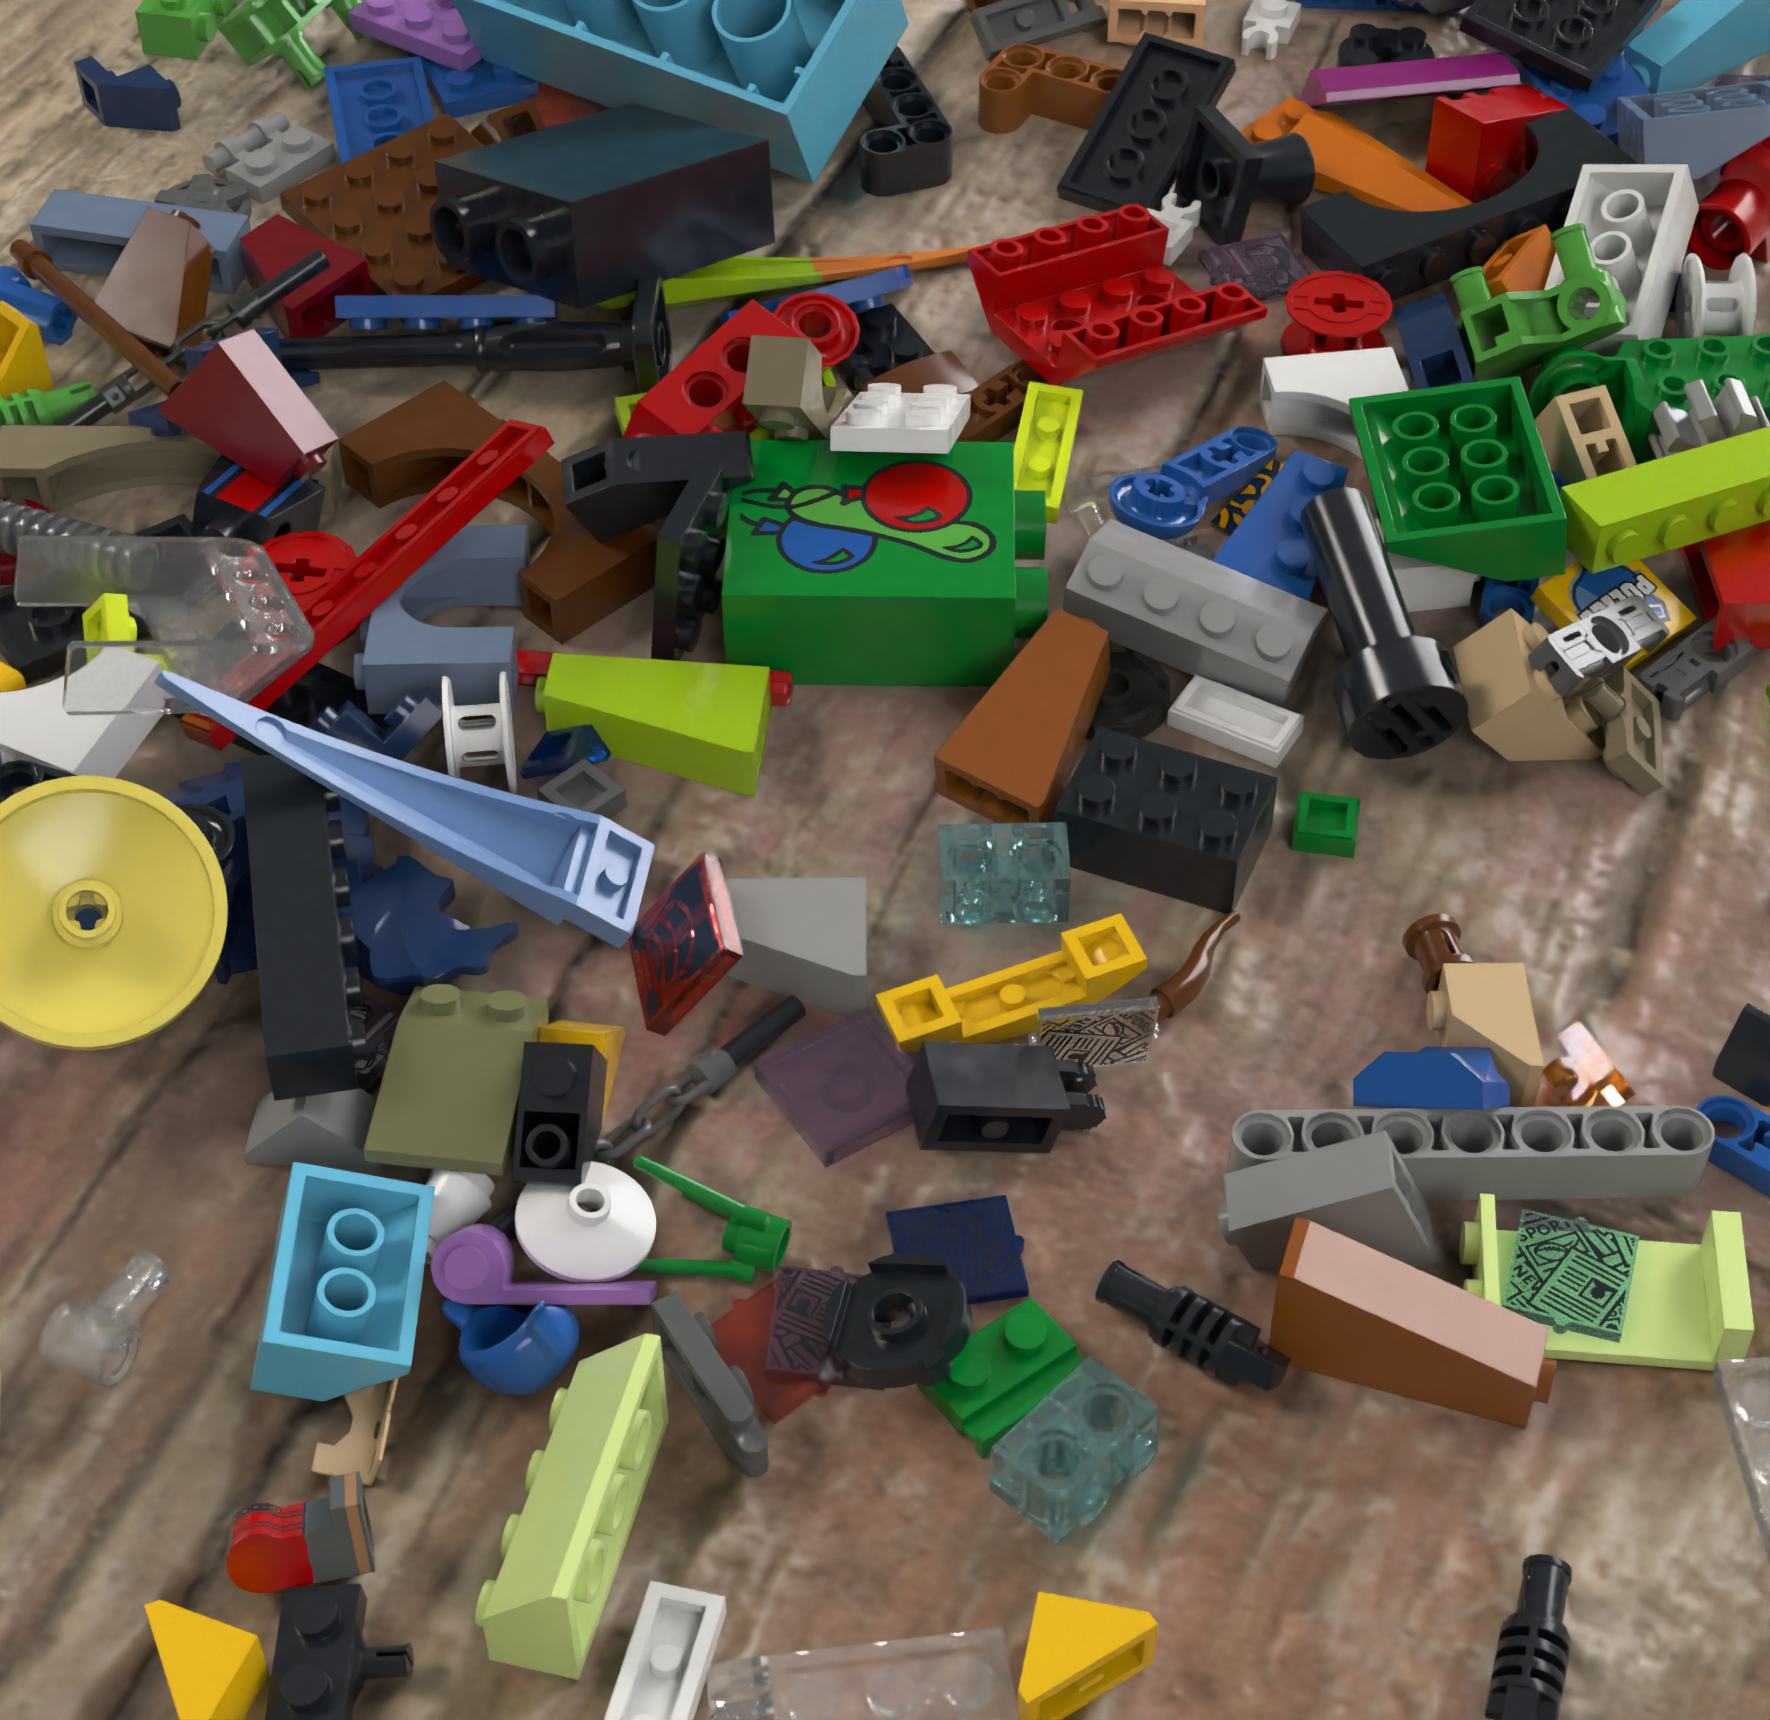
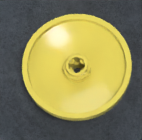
M81 775L44 781L30 786L1 802L0 1023L18 1035L40 1044L68 1050L93 1051L115 1048L144 1039L177 1019L193 1004L211 979L221 956L227 929L228 902L222 870L212 847L197 825L181 809L156 792L132 782L104 776ZM89 908L99 912L102 919L96 921L95 929L82 930L79 921L75 920L76 915L83 909Z

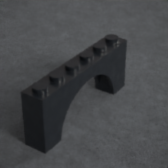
M1569 107L1526 123L1525 168L1529 172L1507 190L1471 205L1425 212L1398 211L1377 207L1355 198L1345 190L1300 207L1302 252L1323 272L1344 271L1355 273L1379 283L1389 293L1392 301L1450 279L1451 276L1462 270L1484 266L1507 239L1545 224L1551 234L1563 228L1583 164H1638V162Z

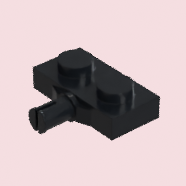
M361 1583L290 1587L284 1589L265 1720H352L354 1704L364 1687L366 1679L412 1677L413 1670L411 1666H414V1654L410 1643L367 1647L363 1636L367 1597Z

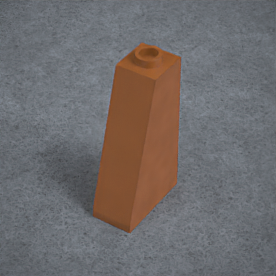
M1056 608L933 756L939 795L1042 846L1049 837L1054 823L1055 808L1069 783L1111 670L1108 631L1102 629L1088 618H1078Z
M1295 1218L1278 1276L1268 1343L1269 1346L1291 1359L1289 1366L1526 1429L1532 1402L1548 1403L1557 1366L1556 1360L1543 1357L1549 1333L1548 1327L1319 1224L1302 1218Z

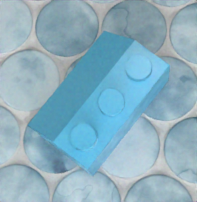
M293 1161L280 1213L250 1390L327 1401L409 1374L419 1312L435 1191L434 1186Z

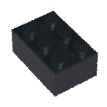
M1099 727L1055 808L1052 862L1228 914L1235 910L1272 831L1278 778Z

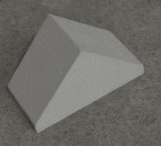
M359 1088L275 1101L272 1091L257 1102L244 1153L245 1162L247 1164L292 1166L294 1161L331 1168L382 1170L383 1164L364 1162V1146L377 1098Z

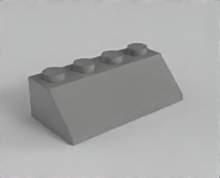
M1109 519L1089 539L1065 587L1062 609L1078 618L1084 617L1094 621L1102 629L1108 631L1109 640L1193 676L1197 674L1282 708L1328 612V609L1112 519Z

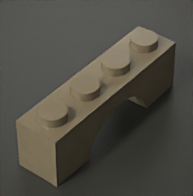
M751 335L743 405L759 421V424L769 432L774 440L830 441V427L855 397L848 388L822 386V355L809 338Z

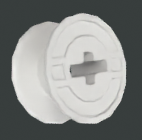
M1695 253L1686 256L1681 267L1677 285L1675 304L1676 338H1698L1703 335H1753L1757 311V287L1751 258L1746 253L1737 256L1730 269L1728 281H1705L1701 259Z
M501 672L499 675L500 703L455 706L450 679L447 676H442V710L448 775L460 779L461 767L505 764L509 791L513 794L517 793L513 722L506 672ZM481 715H492V716H494V718H491V719H479V720H464V719H462V717H468V716H481ZM489 750H495V751H497V753H493V754H480V755H467V754H466V752L489 751Z

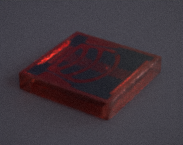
M702 852L635 923L633 934L628 939L646 1030L663 1036L669 1033L744 956L722 861L720 858Z

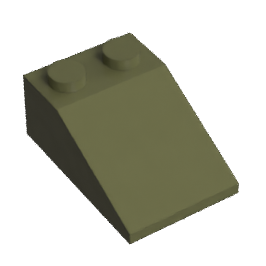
M433 984L427 987L416 986L397 1022L364 1146V1162L503 1176L515 1144L524 1042H539L540 1027L548 1025V999L526 997L523 993L513 990L483 993L462 991L449 984Z

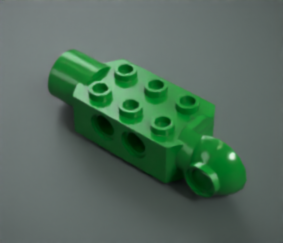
M1770 334L1624 340L1616 356H1601L1575 345L1561 346L1552 350L1544 357L1541 367L1536 372L1529 390L1530 407L1536 417H1538L1556 396L1606 385L1635 461L1639 464L1656 460L1648 436L1651 433L1657 435L1661 432L1653 413L1659 404L1664 401L1670 407L1689 412L1692 407L1684 386L1696 380H1703L1712 402L1725 386V379L1733 378L1741 381L1749 400L1753 396L1759 398L1770 423Z

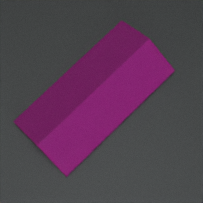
M1503 52L1311 70L1300 101L1307 103L1311 107L1486 91L1520 84V74Z

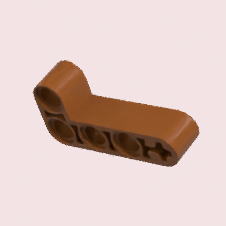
M1018 43L1007 46L979 77V126L989 133L1007 134L1020 128L1027 118L1033 114L1089 130L1123 70L1033 44Z

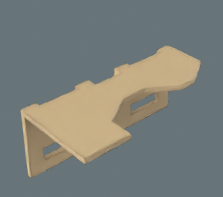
M398 1378L344 1395L345 1402L353 1417L350 1432L334 1446L317 1442L311 1473L333 1477L360 1471L362 1484L372 1485L383 1458L391 1417L390 1410ZM378 1421L381 1422L378 1438L375 1439L373 1437L376 1422Z

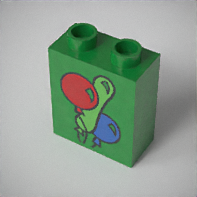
M750 440L755 481L730 491L722 585L726 664L770 667V670L789 671L793 675L794 685L992 687L1014 660V639H1032L1046 622L1048 612L1047 567H1015V560H1044L1046 492L1045 490H1014V442H955L948 454L830 451L829 440Z

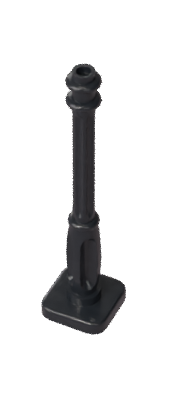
M644 275L638 279L632 317H623L621 323L608 321H551L499 325L490 328L486 325H479L475 328L474 332L279 338L282 366L286 371L476 366L478 371L485 373L490 371V369L499 371H573L623 366L625 372L636 373L640 394L651 390L671 372L672 339L661 275ZM215 335L210 340L201 341L199 345L212 341Z

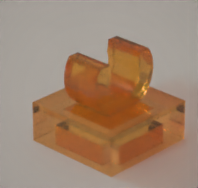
M1579 1020L1557 1035L1572 1057L1563 1056L1552 1060L1546 1065L1542 1074L1554 1089L1570 1078H1578L1576 1086L1561 1097L1567 1106H1591L1597 1096V1089L1610 1106H1620L1636 1094Z

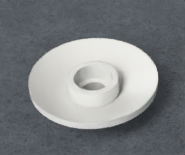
M592 1161L585 1183L577 1186L527 1184L520 1194L515 1211L516 1235L527 1256L550 1275L574 1283H604L614 1281L629 1274L647 1257L656 1233L654 1207L643 1188L624 1172L612 1166ZM580 1206L591 1207L598 1211L587 1212L582 1210Z

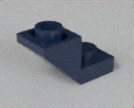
M92 56L74 62L83 105L106 127L168 132L181 129L177 108L181 107L178 89L172 80H166L150 64L116 76L113 71H107Z
M428 687L416 699L409 692L406 693L384 718V721L390 725L386 732L350 700H347L337 712L328 705L312 721L308 728L370 751L402 760L443 716L442 700Z

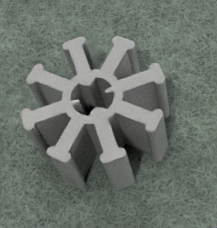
M1733 378L1724 380L1725 386L1713 402L1703 380L1700 379L1686 384L1684 390L1692 407L1689 412L1670 407L1664 401L1659 404L1653 413L1661 432L1657 435L1651 433L1648 436L1655 458H1663L1770 426L1759 398L1753 396L1749 400L1742 382Z

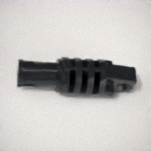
M1120 1260L1111 1263L1098 1284L1095 1294L1096 1301L1102 1304L1105 1303L1148 1327V1336L1152 1338L1153 1343L1166 1348L1179 1358H1184L1197 1368L1207 1371L1213 1377L1233 1387L1237 1385L1239 1379H1242L1264 1391L1273 1390L1281 1384L1291 1359L1258 1339L1262 1330L1260 1327L1239 1315L1233 1314L1223 1306L1213 1303L1212 1300L1195 1293L1194 1290L1186 1286L1179 1287L1176 1285L1167 1289L1129 1268Z
M1535 1554L1528 1556L1523 1561V1577L1516 1612L1508 1616L1500 1628L1485 1708V1718L1559 1720L1572 1643L1567 1627L1563 1624L1568 1586L1572 1580V1568L1567 1562L1558 1557Z

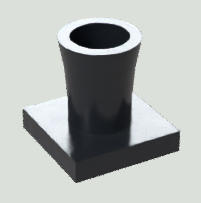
M1213 104L1195 106L1173 193L1177 194V201L1183 208L1191 206L1195 200L1201 201L1199 225L1222 250L1239 248L1251 203L1300 205L1308 199L1315 179L1313 154L1307 141L1298 133H1289L1268 141L1251 144Z

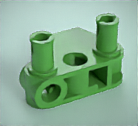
M248 0L218 27V30L249 67L271 54L275 57L280 55L302 81L304 87L309 89L325 76L324 68L328 66L323 63L302 37L305 33L303 28L324 8L331 7L353 34V38L358 41L365 34L350 28L348 12L363 1Z
M1583 223L1568 225L1550 235L1565 280L1558 286L1548 290L1506 292L1492 298L1483 267L1468 268L1451 276L1450 282L1453 284L1461 309L1457 329L1475 382L1508 378L1540 365L1544 357L1558 347L1575 345L1582 348L1609 337L1627 326L1625 319L1627 314L1626 300L1621 291L1615 288L1610 271L1597 268L1585 232L1586 227ZM1593 297L1600 299V306L1596 309L1595 316L1592 318L1585 316L1584 310L1588 301Z

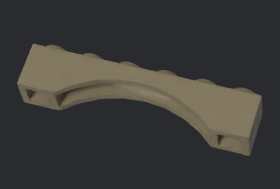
M2 425L0 429V498H6V501L21 505L20 498L34 500L48 508L51 512H58L80 501L118 490L171 484L200 486L221 456V453L188 432L176 436H154L151 434V428L142 426ZM331 428L339 438L338 429ZM338 440L323 454L327 461L325 466L307 479L325 486L321 514L336 515L344 477Z

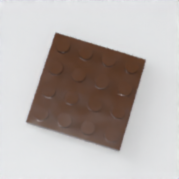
M448 113L280 193L282 210L297 224L367 258L373 295H461L490 280L446 265V258L437 248L431 234L430 210L433 203L439 200L434 161L484 147L481 142Z

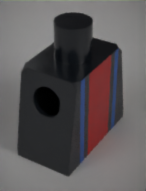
M221 454L198 487L191 536L198 542L200 550L211 559L220 560L229 554L246 561L256 548L272 538L292 532H318L325 486L310 480L299 482L296 477L272 486Z

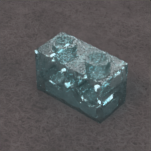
M1066 822L938 825L940 924L977 925L1069 922L1071 872Z
M1090 1355L991 1448L989 1490L1058 1543L1076 1524L1085 1527L1093 1522L1104 1509L1109 1499L1110 1491L1126 1475L1132 1479L1136 1478L1150 1465L1159 1447L1158 1441L1155 1440L1159 1406ZM1108 1427L1114 1429V1431L1103 1432L1098 1431L1094 1428ZM1049 1473H1056L1064 1475L1067 1478L1054 1480L1046 1478L1043 1475Z

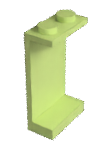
M1480 1194L1474 1222H1462L1459 1249L1460 1263L1472 1265L1473 1279H1465L1463 1290L1548 1327L1549 1333L1543 1357L1741 1372L1755 1331L1741 1212L1711 1210L1701 1245L1635 1240V1243H1631L1634 1240L1628 1239L1633 1250V1255L1631 1256L1625 1239H1617L1627 1264H1631L1630 1268H1624V1265L1616 1267V1269L1622 1272L1630 1269L1629 1273H1627L1629 1275L1628 1278L1572 1249L1531 1302L1548 1313L1536 1311L1533 1307L1525 1304L1526 1301L1521 1297L1524 1295L1529 1299L1532 1296L1531 1294L1535 1293L1530 1288L1538 1278L1533 1270L1523 1263L1526 1261L1524 1256L1516 1259L1517 1253H1521L1518 1249V1246H1520L1544 1281L1551 1271L1543 1273L1542 1270L1555 1267L1559 1261L1537 1267L1525 1246L1562 1234L1542 1235L1535 1233L1532 1235L1534 1238L1531 1239L1527 1232L1496 1230L1494 1194ZM1521 1234L1526 1235L1528 1239L1524 1242L1520 1241V1239H1525L1521 1237ZM1569 1235L1549 1242L1562 1245L1568 1244L1573 1240L1571 1245H1574L1578 1238L1575 1235ZM1580 1236L1585 1245L1587 1246V1248L1590 1250L1588 1254L1597 1258V1256L1595 1255V1253L1593 1252L1583 1236ZM1587 1236L1604 1255L1611 1253L1597 1237ZM1601 1237L1614 1251H1617L1615 1244L1609 1240L1611 1238ZM1579 1241L1576 1248L1585 1251L1586 1249ZM1552 1244L1543 1245V1246H1541V1247L1539 1248V1249H1541V1248L1548 1247V1246H1551V1247L1555 1246V1247H1559L1560 1249L1565 1250V1249L1562 1248L1561 1246L1552 1245ZM1536 1246L1528 1247L1539 1264L1548 1262L1534 1253L1533 1250ZM1553 1250L1537 1252L1539 1255L1549 1259H1559L1565 1254V1252ZM1619 1253L1602 1258L1610 1266L1622 1262ZM1575 1255H1578L1586 1259L1587 1261L1599 1266L1600 1268L1610 1272L1611 1274L1623 1279L1624 1282H1621L1616 1278L1604 1273L1603 1271L1593 1267L1592 1265L1580 1260L1579 1258L1575 1257ZM1574 1259V1260L1580 1262L1581 1264H1583V1265H1585V1266L1591 1268L1592 1270H1594V1271H1596V1272H1598V1273L1604 1275L1605 1277H1607V1278H1609V1279L1615 1281L1616 1283L1620 1284L1621 1286L1619 1287V1286H1617V1285H1615V1284L1609 1282L1608 1280H1606V1279H1604V1278L1598 1276L1597 1274H1595V1273H1593V1272H1591V1271L1585 1269L1584 1267H1582V1266H1580V1265L1574 1263V1262L1571 1261V1260ZM1521 1264L1523 1266L1521 1273L1526 1270H1528L1529 1272L1523 1275L1522 1277L1518 1278V1270L1514 1272L1513 1270L1516 1266ZM1569 1265V1266H1571L1572 1268H1574V1269H1576V1270H1578V1271L1584 1273L1585 1275H1587V1276H1589V1277L1586 1278V1277H1584V1276L1578 1274L1577 1272H1575V1271H1573V1270L1567 1268V1266ZM1566 1270L1572 1273L1573 1275L1585 1280L1586 1282L1583 1283L1577 1280L1576 1278L1564 1273V1271ZM1532 1274L1536 1280L1531 1277L1532 1282L1526 1280L1529 1284L1526 1285L1522 1279ZM1561 1275H1564L1572 1279L1573 1281L1581 1284L1582 1287H1579L1576 1284L1564 1279L1563 1277H1561ZM1592 1277L1618 1290L1604 1309L1578 1296ZM1559 1279L1567 1283L1568 1285L1578 1289L1579 1291L1576 1292L1573 1289L1561 1284L1557 1280ZM1512 1281L1523 1291V1293L1507 1302V1298L1519 1292L1511 1284ZM1592 1281L1582 1295L1603 1305L1612 1293L1605 1292V1296L1602 1299L1593 1298L1591 1291L1597 1286ZM1553 1286L1601 1313L1598 1314L1550 1287ZM1548 1290L1574 1303L1575 1305L1585 1309L1586 1311L1596 1315L1597 1318L1590 1316L1589 1314L1548 1293ZM1626 1290L1624 1304L1620 1302L1622 1307L1617 1306L1615 1309L1617 1316L1609 1317V1319L1620 1317V1325L1617 1320L1605 1322L1602 1327L1598 1326ZM1546 1294L1552 1297L1553 1299L1561 1302L1562 1304L1592 1319L1594 1322L1592 1323L1586 1320L1585 1318L1577 1315L1576 1313L1546 1298L1544 1295ZM1518 1298L1528 1308H1524L1515 1299ZM1543 1299L1544 1301L1552 1304L1553 1306L1561 1309L1562 1311L1570 1314L1571 1316L1579 1319L1580 1321L1571 1319L1570 1317L1562 1314L1561 1312L1542 1303L1540 1300ZM1609 1323H1613V1325L1618 1327L1619 1331L1606 1328Z

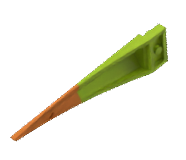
M983 245L852 257L735 256L663 281L667 311L826 286L907 264L910 272L968 263V249ZM636 291L595 305L605 309L625 307L631 303V299H635Z

